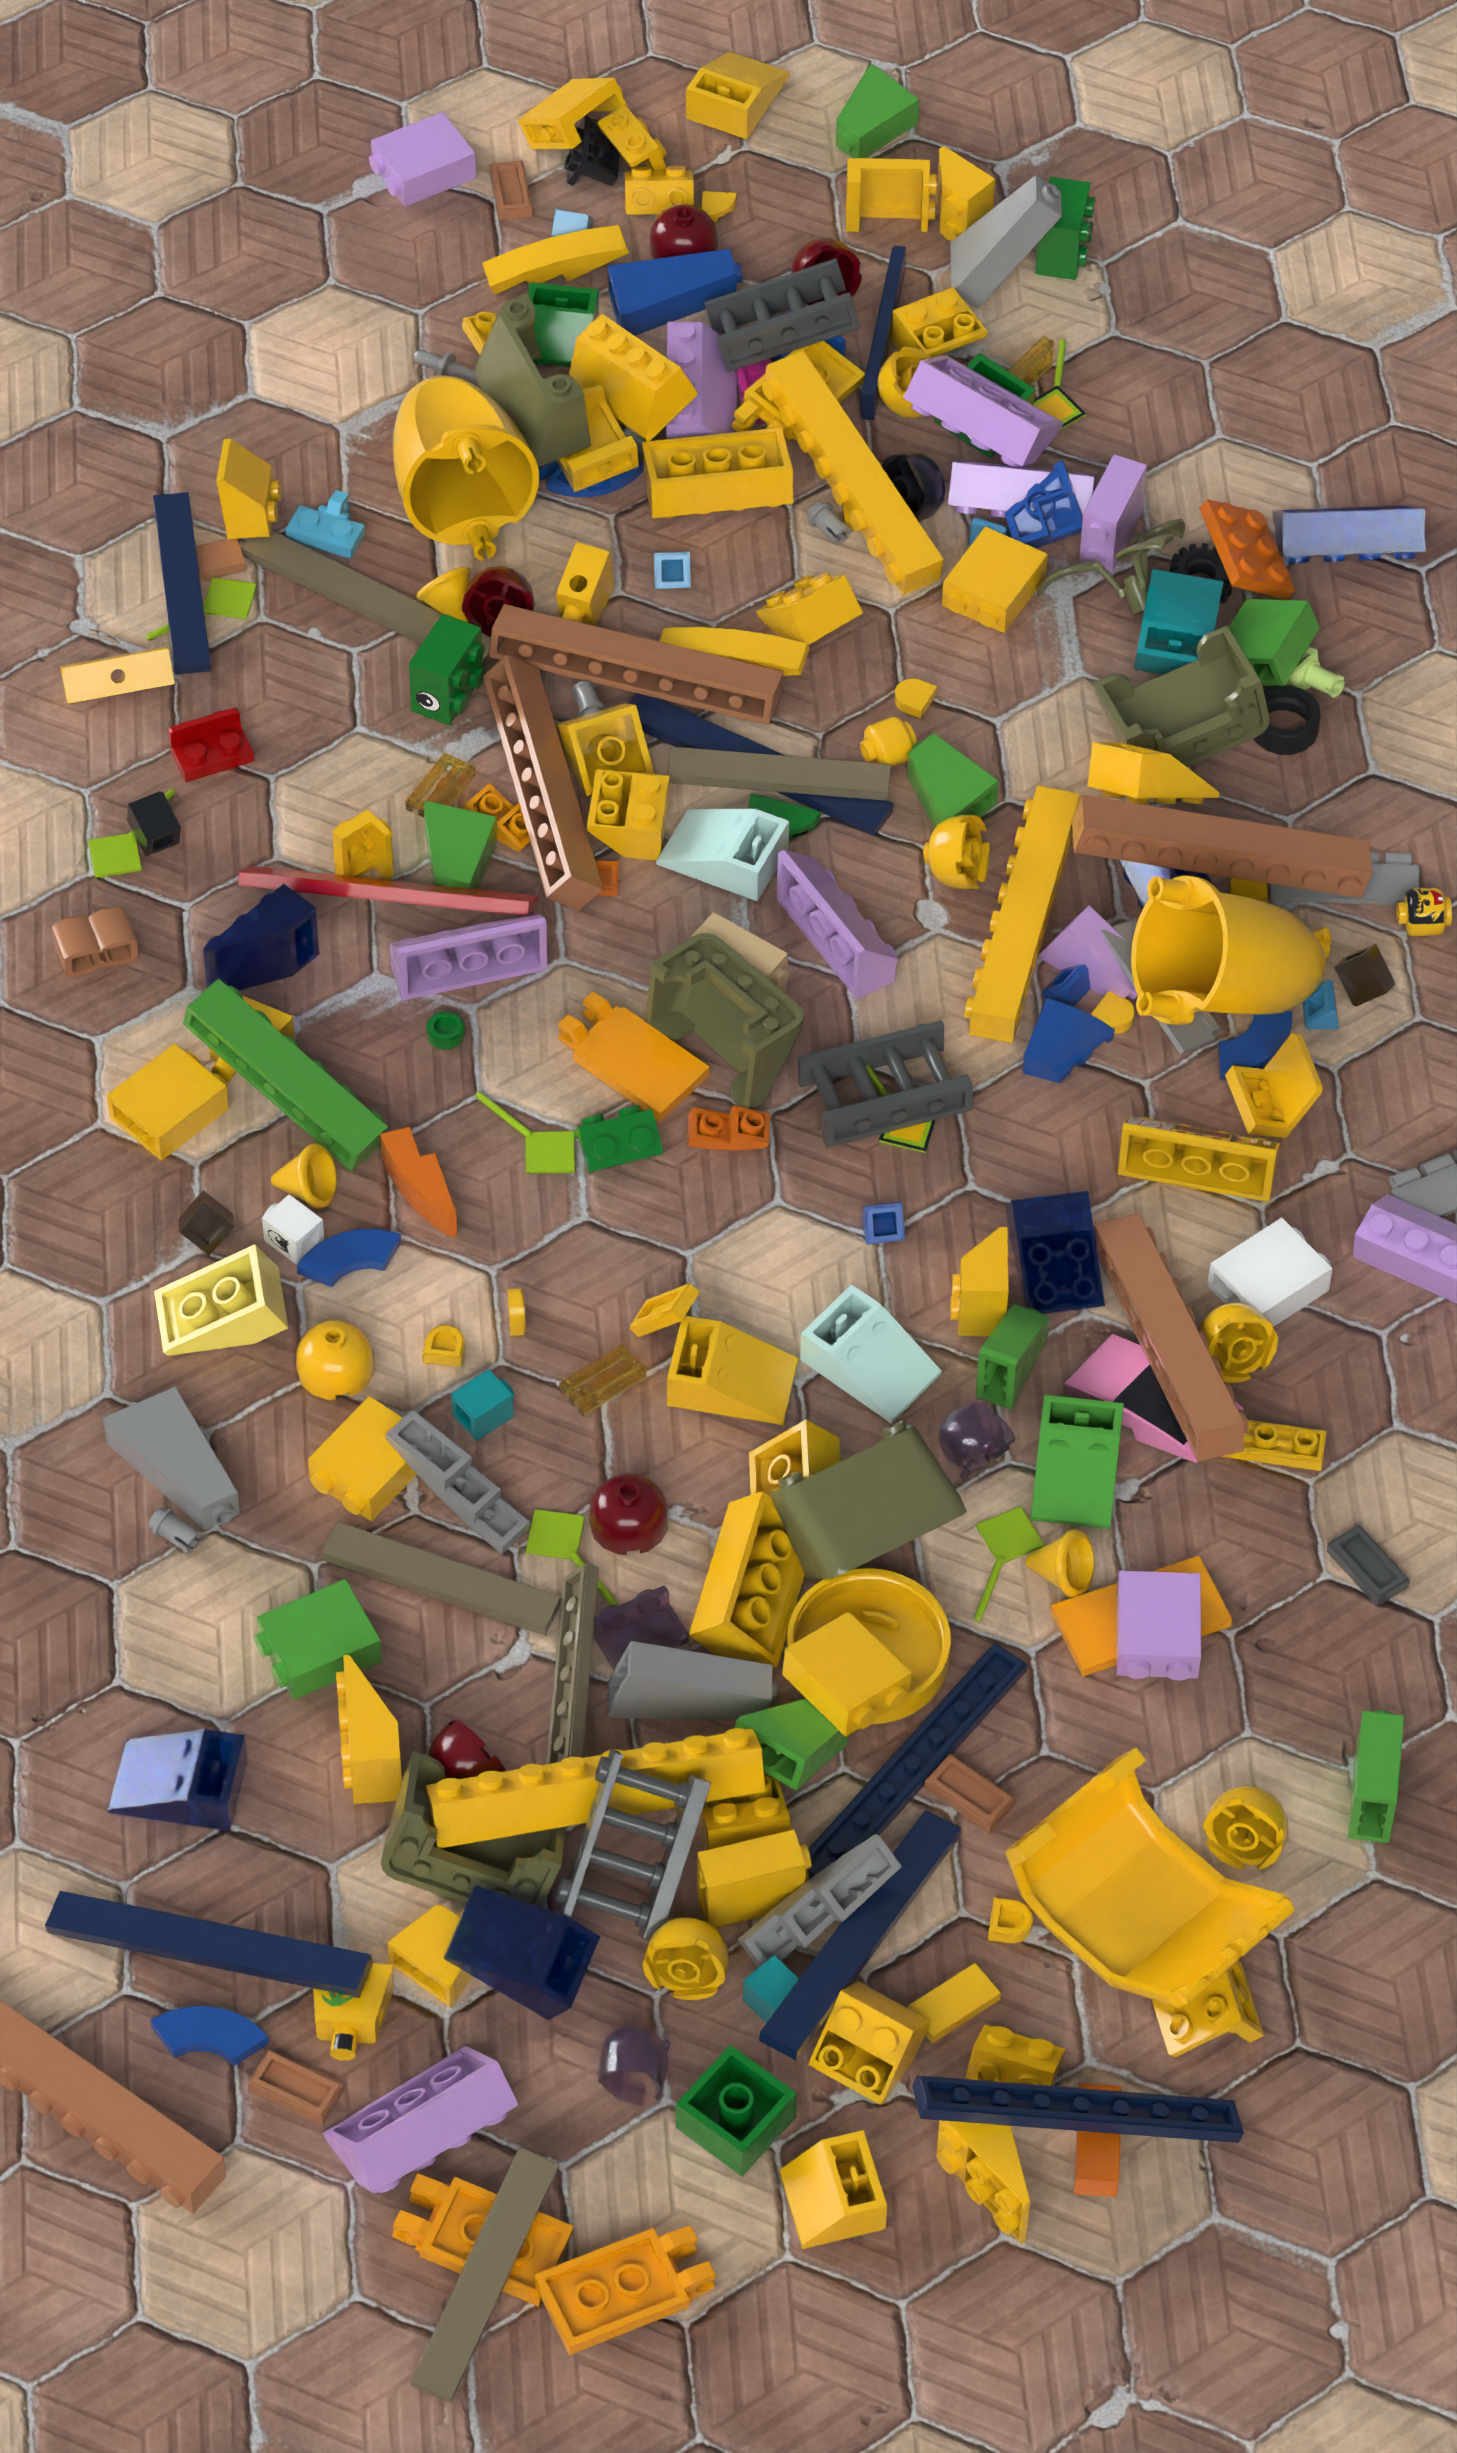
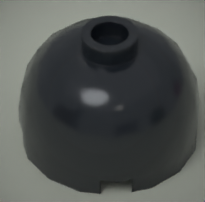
M900 453L884 460L881 465L918 522L933 516L941 507L945 496V480L936 462L921 453Z

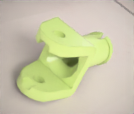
M1308 647L1298 663L1299 666L1295 668L1285 684L1304 690L1313 687L1332 698H1336L1342 692L1345 682L1343 681V676L1322 668L1319 663L1318 650Z

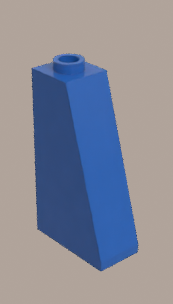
M730 249L608 266V292L616 323L634 336L665 325L667 322H673L705 310L704 302L736 292L737 283H742L740 263H734Z

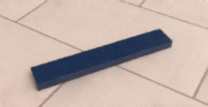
M894 245V248L891 250L861 393L862 419L875 420L880 396L877 387L880 368L888 357L892 334V312L898 308L905 276L906 247Z
M189 492L153 495L174 673L177 675L211 671Z

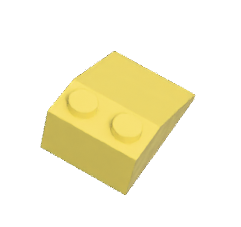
M255 1244L154 1291L163 1353L167 1356L255 1344L288 1329L279 1267Z

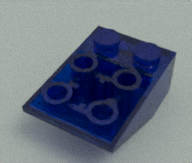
M284 883L274 892L267 893L259 904L248 913L237 917L227 930L219 936L211 938L203 948L207 988L218 978L227 986H232L240 991L294 976L319 955L316 907Z
M1088 1191L1011 1200L1006 1206L1011 1247L1025 1308L1036 1309L1041 1314L1104 1307L1105 1302Z
M200 1729L126 1739L108 1813L230 1831L248 1761L245 1735Z
M475 1885L443 1959L543 2018L550 2020L571 2009L601 1936L565 1915Z

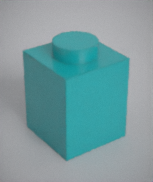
M488 1369L451 1393L452 1416L475 1441H478L514 1417V1391L506 1380H499Z
M774 1955L743 1980V2001L767 2023L799 1978Z

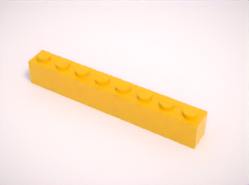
M804 350L767 364L765 380L762 382L768 400L774 401L780 411L783 423L787 427L790 426L797 436L801 450L804 453L808 452L814 461L817 474L820 478H825L832 488L835 501L839 505H843L848 512L853 528L857 532L860 531L866 539L871 555L874 558L878 557L884 566L888 581L893 585L896 584L902 595L939 581L943 567V557Z
M1037 785L1033 799H1026L1022 817L1026 824L1025 827L1018 826L1014 848H1018L1017 855L1010 854L1006 876H1010L1008 883H1001L998 904H1002L1000 911H993L989 932L993 933L992 940L986 938L982 948L981 961H985L983 968H976L972 988L977 991L975 997L968 996L965 1006L964 1018L970 1019L969 1035L1012 1044L1014 1042L1073 838L1072 819L1080 801L1079 793Z
M734 1728L726 1731L724 1734L706 1737L694 1735L685 1738L683 1741L666 1744L654 1742L646 1744L643 1748L626 1751L614 1749L623 1754L620 1766L678 1785L681 1781L687 1783L690 1774L707 1779L711 1785L705 1802L766 1792L762 1748L753 1729ZM610 1750L597 1756L585 1758L568 1757L561 1762L551 1764H527L516 1770L505 1772L486 1771L476 1777L464 1779L446 1778L435 1784L426 1785L430 1826L437 1829L436 1847L446 1848L587 1823L600 1783L594 1780L600 1758L602 1756L608 1758ZM616 1782L607 1807L633 1815L677 1807L674 1806V1801Z

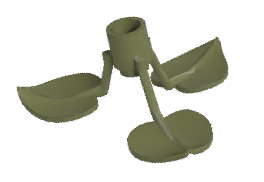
M1171 520L1137 535L1128 541L1129 547L1115 555L1117 561L1133 556L1137 574L1123 580L1125 587L1122 588L1099 561H1086L1063 567L1049 575L1037 590L1038 595L1040 596L1051 583L1062 577L1077 572L1098 571L1114 588L1119 599L1126 597L1132 615L1144 612L1150 584L1147 551L1151 549L1164 550L1165 545L1172 541L1174 537L1182 538L1185 531L1184 520Z

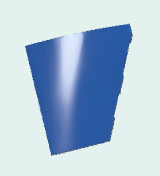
M1063 460L1053 466L1054 470L1039 485L1036 483L1028 490L1027 496L1023 501L1015 503L1005 513L1013 539L1033 548H1039L1081 533L1083 516Z
M1046 998L1024 1054L1023 1073L1060 1083L1071 1074L1074 1066L1083 1064L1090 1059L1092 1051L1104 1041L1107 1043L1111 1042L1115 1029L1082 1010Z

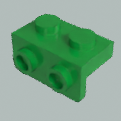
M640 1105L618 1110L619 1117L605 1120L604 1115L600 1114L582 1119V1126L574 1130L575 1139L579 1138L588 1173L662 1155L664 1152L653 1110L641 1111Z

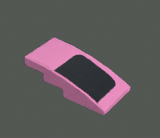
M1111 1334L1064 1383L1068 1395L1075 1398L1124 1403L1121 1425L1132 1429L1135 1440L1194 1463L1198 1462L1141 1345ZM1235 1402L1237 1410L1244 1411L1243 1407Z

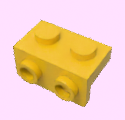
M626 105L598 121L600 130L630 167H635L644 162L646 166L652 168V171H666V164L663 158L667 156L663 145L657 138L652 139L644 121L640 117L636 119Z
M648 166L632 167L631 171H624L625 210L628 215L660 214L666 208L674 205H694L693 171L686 170L684 166H668L666 171H652V168Z
M367 809L354 818L343 821L336 829L332 830L335 875L361 877L375 869L385 880L393 878L394 855L391 843L393 833L384 819H378Z
M984 2024L972 2048L965 2079L1052 2086L1062 2065L1065 2049L1054 2046L1045 2039H1031L1015 2034L1002 2026L992 2027Z

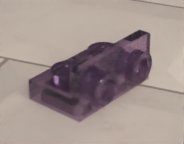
M665 1585L654 1590H644L634 1599L619 1606H609L594 1617V1639L613 1670H615L630 1641L677 1648L689 1642V1633L671 1607L669 1591Z

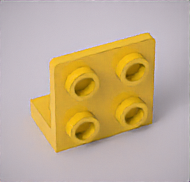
M1239 1961L1215 1981L1211 1982L1205 1990L1183 2007H1175L1152 2000L1167 2052L1172 2057H1178L1227 2032L1236 2033L1249 2043L1264 2037L1242 1963Z

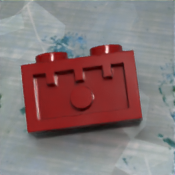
M236 707L218 711L192 721H185L168 729L170 751L185 783L254 762V752L241 727L240 713Z

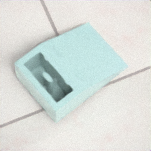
M688 809L658 857L656 865L758 902L777 870L778 852L788 850L789 821L758 809Z
M852 1284L801 1333L800 1360L891 1424L942 1374L941 1369L880 1303Z

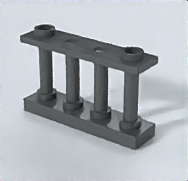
M836 258L704 302L712 329L717 333L725 331V334L716 338L727 372L860 329L850 293L840 296L837 294L846 291ZM822 298L825 299V301H822V302H819V303H816V304H813V305H810V306H807V307L804 306V304H807V303H810V302H813V301H816V300H819V299H822ZM791 309L792 311L774 318L771 317V315ZM758 320L759 322L741 329L738 328V326Z
M942 1020L920 1024L913 1028L798 1057L799 1086L804 1087L816 1084L828 1110L822 1112V1137L827 1148L972 1111L973 1085L968 1074L951 1078L939 1053L944 1051V1023ZM924 1056L936 1083L915 1088L903 1061ZM869 1065L874 1069L888 1065L900 1092L879 1097L865 1066ZM852 1074L864 1101L842 1106L831 1079Z
M610 1749L608 1758L602 1756L598 1763L594 1780L600 1783L569 1878L562 1877L556 1892L555 1901L560 1902L559 1910L562 1914L570 1917L575 1903L635 1921V1926L640 1927L638 1935L642 1939L650 1941L653 1933L667 1921L711 1783L705 1778L690 1774L687 1783L681 1781L678 1785L621 1767L623 1754ZM616 1782L674 1801V1806L679 1807L674 1823L668 1822L664 1825L607 1807L614 1783ZM601 1823L661 1841V1846L666 1847L661 1863L655 1862L654 1865L594 1847ZM588 1863L648 1881V1886L653 1887L648 1903L642 1902L641 1905H637L581 1887Z

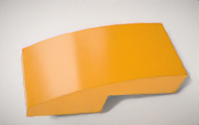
M490 783L464 805L463 809L496 816L497 840L520 853L531 843L520 803L513 806Z

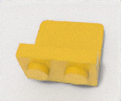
M1292 1033L1264 1069L1232 1065L1225 1074L1246 1130L1250 1135L1286 1138L1318 1099L1323 1090L1321 1080L1303 1036Z

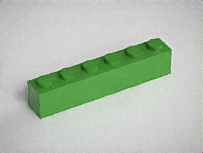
M218 978L187 1006L183 1025L316 1142L324 1146L349 1171L353 1172L381 1146L380 1134L386 1133L388 1129L383 1118L376 1111L367 1109L359 1102L349 1087L343 1084L340 1085L335 1081L319 1061L311 1060L303 1053L293 1038L279 1032L263 1012L255 1011L247 1004L236 988L227 986Z

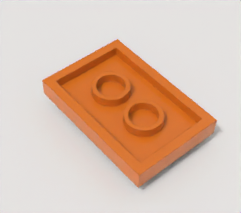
M1207 499L1199 509L1231 585L1288 600L1294 593L1295 588L1264 515L1254 509L1249 510L1226 502L1221 503Z

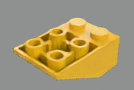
M729 51L701 67L686 88V119L748 139L789 78L790 72Z
M1092 742L1087 786L1102 790V796L1124 798L1125 795L1127 796V802L1144 805L1149 804V798H1154V802L1162 804H1176L1177 798H1181V802L1191 804H1203L1204 798H1219L1220 792L1168 753L1121 742Z
M685 1315L680 1323L667 1376V1406L784 1425L798 1358L724 1322Z
M343 1655L344 1671L336 1672L344 1789L352 1788L354 1804L397 1801L402 1783L398 1722L351 1656Z
M764 1772L766 1792L705 1802L699 1819L705 1850L791 1830V1819L779 1781Z
M939 2120L936 2156L942 2168L951 2175L955 2173L962 2180L970 2198L978 2205L983 2203L990 2210L996 2225L1004 2234H1012L1020 2244L1024 2243L1027 2237L1030 2198L1011 2126Z

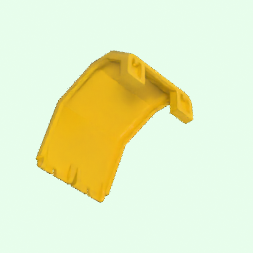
M1135 1747L1106 1766L1005 1851L1020 1895L1046 1929L1109 1986L1175 2007H1183L1234 1965L1240 1957L1244 1956L1263 1940L1270 1931L1274 1930L1293 1914L1295 1908L1287 1895L1223 1877L1163 1824L1143 1797L1134 1770L1142 1765L1146 1759Z

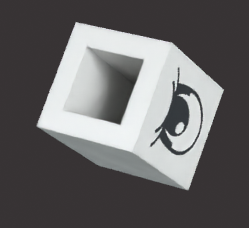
M291 1195L286 1196L278 1204L271 1205L262 1217L264 1241L296 1265L313 1247L324 1241L323 1219Z

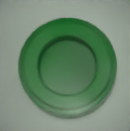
M452 1012L436 1013L430 1017L426 1025L427 1039L432 1046L438 1049H453L462 1043L465 1036L462 1018Z

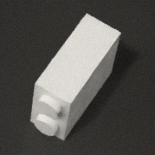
M1280 1218L1211 1262L1207 1286L1225 1304L1237 1302L1254 1306L1269 1319L1274 1327L1328 1292L1333 1268L1329 1260L1322 1253H1317L1306 1242L1303 1234L1297 1228H1292L1283 1218Z

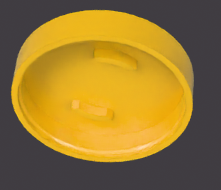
M875 1568L852 1569L830 1579H823L801 1597L789 1621L787 1647L849 1611L912 1672L909 1698L905 1704L897 1710H889L879 1716L872 1724H883L905 1718L923 1708L937 1694L948 1672L951 1633L943 1608L936 1598L922 1585L896 1572Z

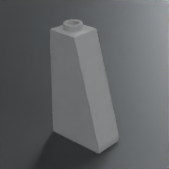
M1035 175L950 242L951 287H954L962 299L976 308L982 305L1062 217L1061 191L1054 184L1047 183Z
M176 1387L103 1417L105 1437L108 1445L203 1530L214 1525L226 1524L233 1517L240 1515L238 1492Z
M630 1641L608 1681L607 1717L737 1720L742 1715L765 1710L768 1706H773L777 1697L778 1685L777 1682L772 1681V1665Z

